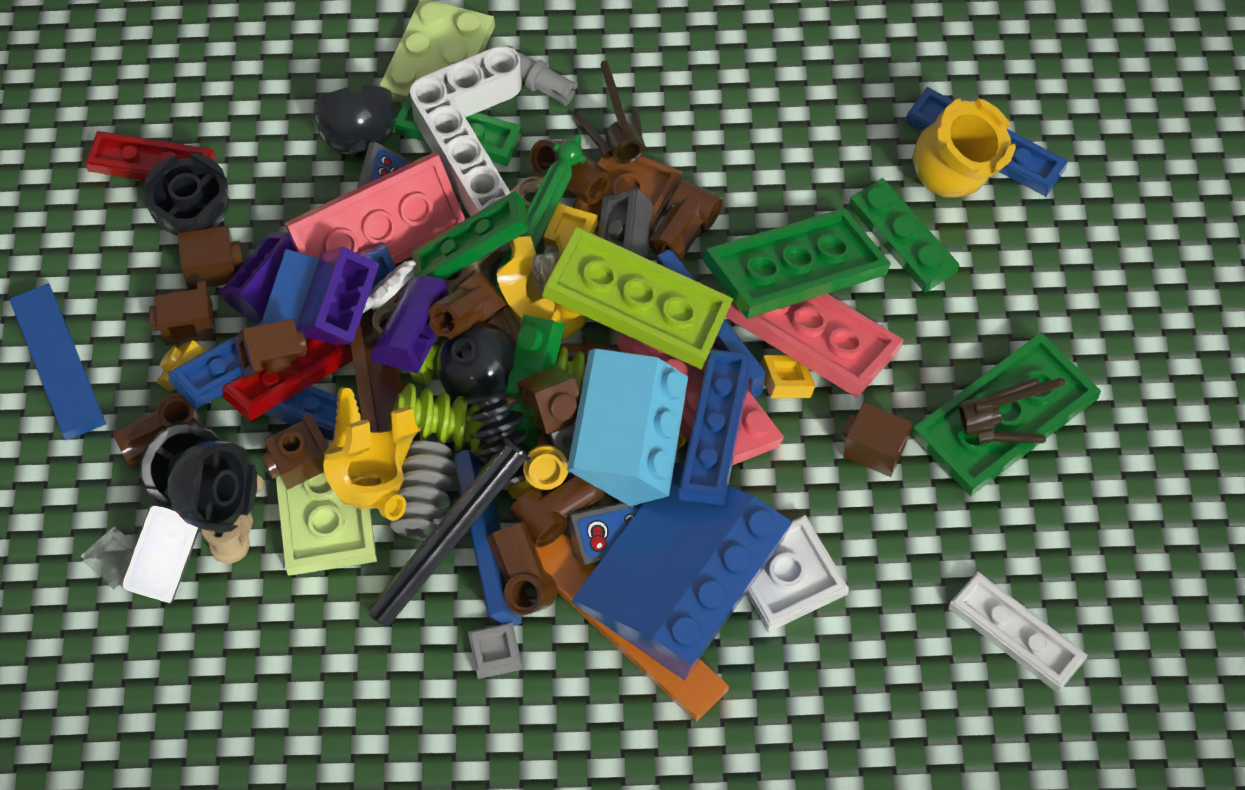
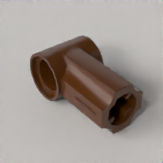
M545 139L537 141L530 152V164L533 171L537 175L544 177L549 166L559 160L557 152L553 150L555 144H562L571 139ZM587 157L583 165L578 163L572 166V178L566 189L585 203L596 204L601 197L608 193L612 181L609 179L608 171Z
M684 180L672 197L669 212L649 239V247L657 255L670 249L681 261L702 229L708 231L713 226L722 209L723 198L688 180Z
M479 271L460 284L451 294L437 301L428 309L430 315L429 326L437 336H446L452 339L471 328L477 322L488 323L502 312L508 304L484 273Z
M174 393L163 398L158 404L156 411L113 431V436L129 467L140 463L147 443L161 429L173 425L178 419L187 417L181 423H196L205 427L198 409H194L180 393Z
M570 472L562 484L556 488L543 491L542 489L534 488L525 492L513 503L509 513L517 523L526 522L535 546L542 548L553 543L564 533L569 523L568 513L591 508L604 499V491Z
M519 522L487 536L506 585L504 598L509 609L516 614L527 615L550 607L557 598V584L554 578L544 570L526 522ZM528 581L534 584L537 589L538 595L535 603L530 602L525 596L524 589Z

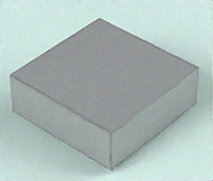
M513 622L468 632L478 679L523 670Z

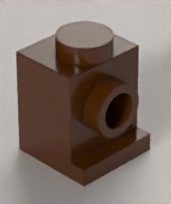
M206 281L197 282L198 289L195 290L178 289L168 294L155 296L156 305L149 306L150 322L153 331L160 330L166 346L187 343L192 340L200 341L216 338L213 301Z
M294 319L245 328L234 338L244 380L253 379L262 368H265L267 374L289 369L292 367L291 362L297 357L305 356L307 353L304 334L301 330H296Z
M311 413L302 416L303 421L263 440L267 452L260 455L270 477L273 479L280 476L287 490L324 472V453L329 445Z

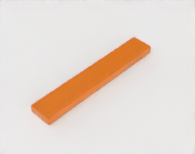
M564 533L553 543L542 548L536 547L544 570L554 578L557 584V593L695 722L728 692L729 685L702 660L698 661L684 681L573 604L572 599L597 567V564H582L573 555L572 541Z

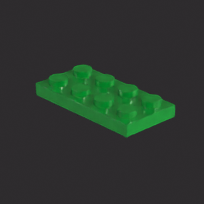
M846 208L707 248L703 258V262L727 294L734 298L733 302L746 319L885 276L891 264Z
M1042 332L913 427L912 436L970 497L1040 443L992 441L979 444L977 435L967 437L964 434L959 416V402L981 398L1033 378H1037L1039 383L1063 378L1065 384L1061 387L1000 406L1001 425L995 426L993 430L998 432L1044 435L1047 439L1094 403L1100 396L1101 390Z

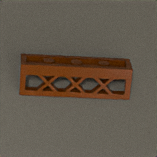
M370 308L362 314L353 343L350 345L362 420L370 422V432H382L388 430L398 393L402 392L403 387L400 369L371 360V351L377 340L374 338L372 318L375 311ZM389 318L381 322L380 327L382 330Z

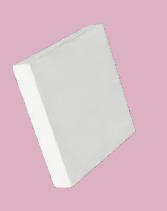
M804 515L792 521L785 539L746 594L767 631L770 632L848 595L849 588L808 518Z

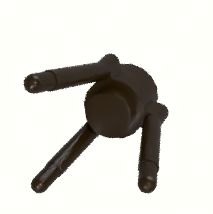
M602 61L600 65L617 122L609 126L605 141L580 113H574L573 118L600 148L604 159L613 157L617 163L628 164L637 160L647 149L642 138L639 110L637 108L631 110L632 124H629L607 61Z
M1033 378L981 398L959 402V416L965 436L977 435L979 444L992 441L1045 443L1046 437L1044 435L993 431L995 426L1001 425L999 407L1061 387L1065 384V380L1057 378L1039 383L1037 378Z

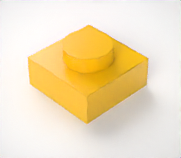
M558 204L543 236L544 246L558 250L555 238L558 235L573 234L576 227L593 234L597 226V215Z
M193 340L178 348L173 346L160 362L159 367L164 370L156 382L169 392L175 390L169 382V371L203 354L207 350Z
M763 355L760 365L766 372L764 382L770 398H811L815 384L809 368L788 355Z

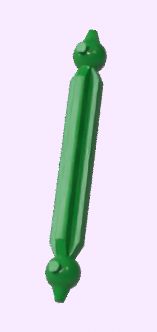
M578 134L570 141L555 144L553 150L557 152L559 160L549 166L526 212L529 230L519 237L531 236L535 251L572 178V166L578 163L583 165L587 158L582 155L580 147L581 136ZM510 246L499 268L510 262L512 255ZM496 272V286L494 287L505 300L498 284Z

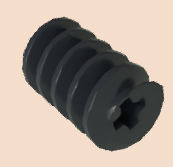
M498 390L462 399L463 404L476 405L478 409L466 417L469 422L481 423V428L470 434L471 439L485 441L484 446L474 451L475 456L488 457L490 462L505 442L502 438L505 435L517 444L528 437L526 429L514 427L524 420V414L520 411L510 410L520 403L519 395L506 393V390ZM520 445L528 453L531 451L529 446ZM486 463V464H484L483 466L479 467V468H478V473H481V471L485 468V466H486L488 463ZM523 464L506 485L526 479Z

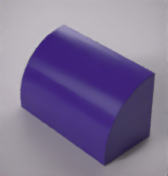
M269 232L219 292L235 310L257 324L262 322L285 250L288 249L296 252L288 232Z
M343 246L322 253L297 321L296 330H301L305 337L326 343L341 345L353 343L379 263Z
M418 276L408 282L371 351V360L373 362L418 374L437 338V335L429 326L430 315L428 309L437 301L449 295L444 280L428 276Z

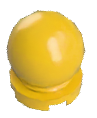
M961 98L956 99L938 115L934 123L921 132L912 155L917 177L927 190L943 198H962L977 192L986 184L989 177L997 174L1013 157L1016 147L1015 144L1011 145V138L1007 131V128L1010 126L1009 120L997 107L984 99L978 98L975 102L961 101Z

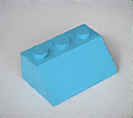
M602 349L589 350L567 470L628 506L669 496L688 376L658 357Z

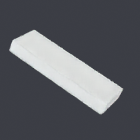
M978 571L949 604V610L1056 693L1060 692L1088 656Z

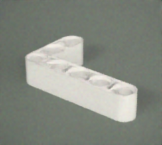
M508 46L491 48L414 81L410 89L414 121L431 151L440 156L449 181L470 217L510 194L509 189L465 118L509 100L520 92L522 86L520 56L513 48ZM509 242L497 248L496 251H507L510 246Z

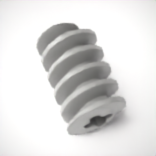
M432 441L411 442L402 466L404 480L398 492L406 500V510L402 517L390 523V528L395 533L412 539L425 540L447 514L446 511L441 509L448 507L451 503L450 496L445 492L451 491L454 488V481L448 476L455 475L457 469L455 463L447 459L453 454L446 445Z

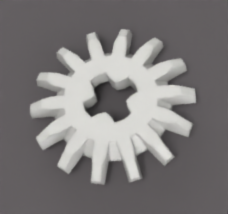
M414 260L403 262L381 280L376 287L371 289L363 313L370 308L373 311L377 310L409 281L411 276L408 273L417 263Z

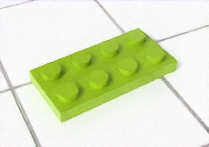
M579 227L575 228L542 294V297L701 370L734 299Z

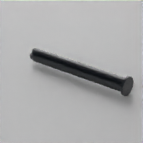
M506 435L502 438L505 442L504 445L369 607L368 614L375 622L386 627L393 622L525 460L531 462L533 457L525 449Z

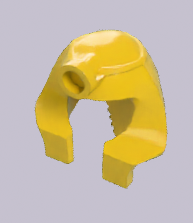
M572 234L558 235L555 238L560 255H562ZM531 236L518 237L510 241L511 259L510 262L497 270V280L511 312L520 325L523 314L565 323L562 340L569 338L585 325L588 317L542 297L545 284L539 277L540 274L536 272L535 267L538 265V260Z
M342 387L338 390L337 415L335 417L336 424L334 426L333 442L324 453L323 468L326 480L344 504L365 510L377 508L380 514L388 520H398L406 510V500L402 495L398 494L404 480L402 466L414 436L417 432L421 431V427L419 424L416 425L414 408L406 406L393 410L391 412V431L370 432V422L360 419L361 415L358 412L359 407L356 406L357 401L354 399L353 391L350 388Z

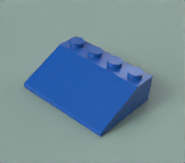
M674 462L669 496L643 503L574 596L572 603L685 681L787 535L792 521L755 496L729 485L724 506L679 500V487L684 466Z

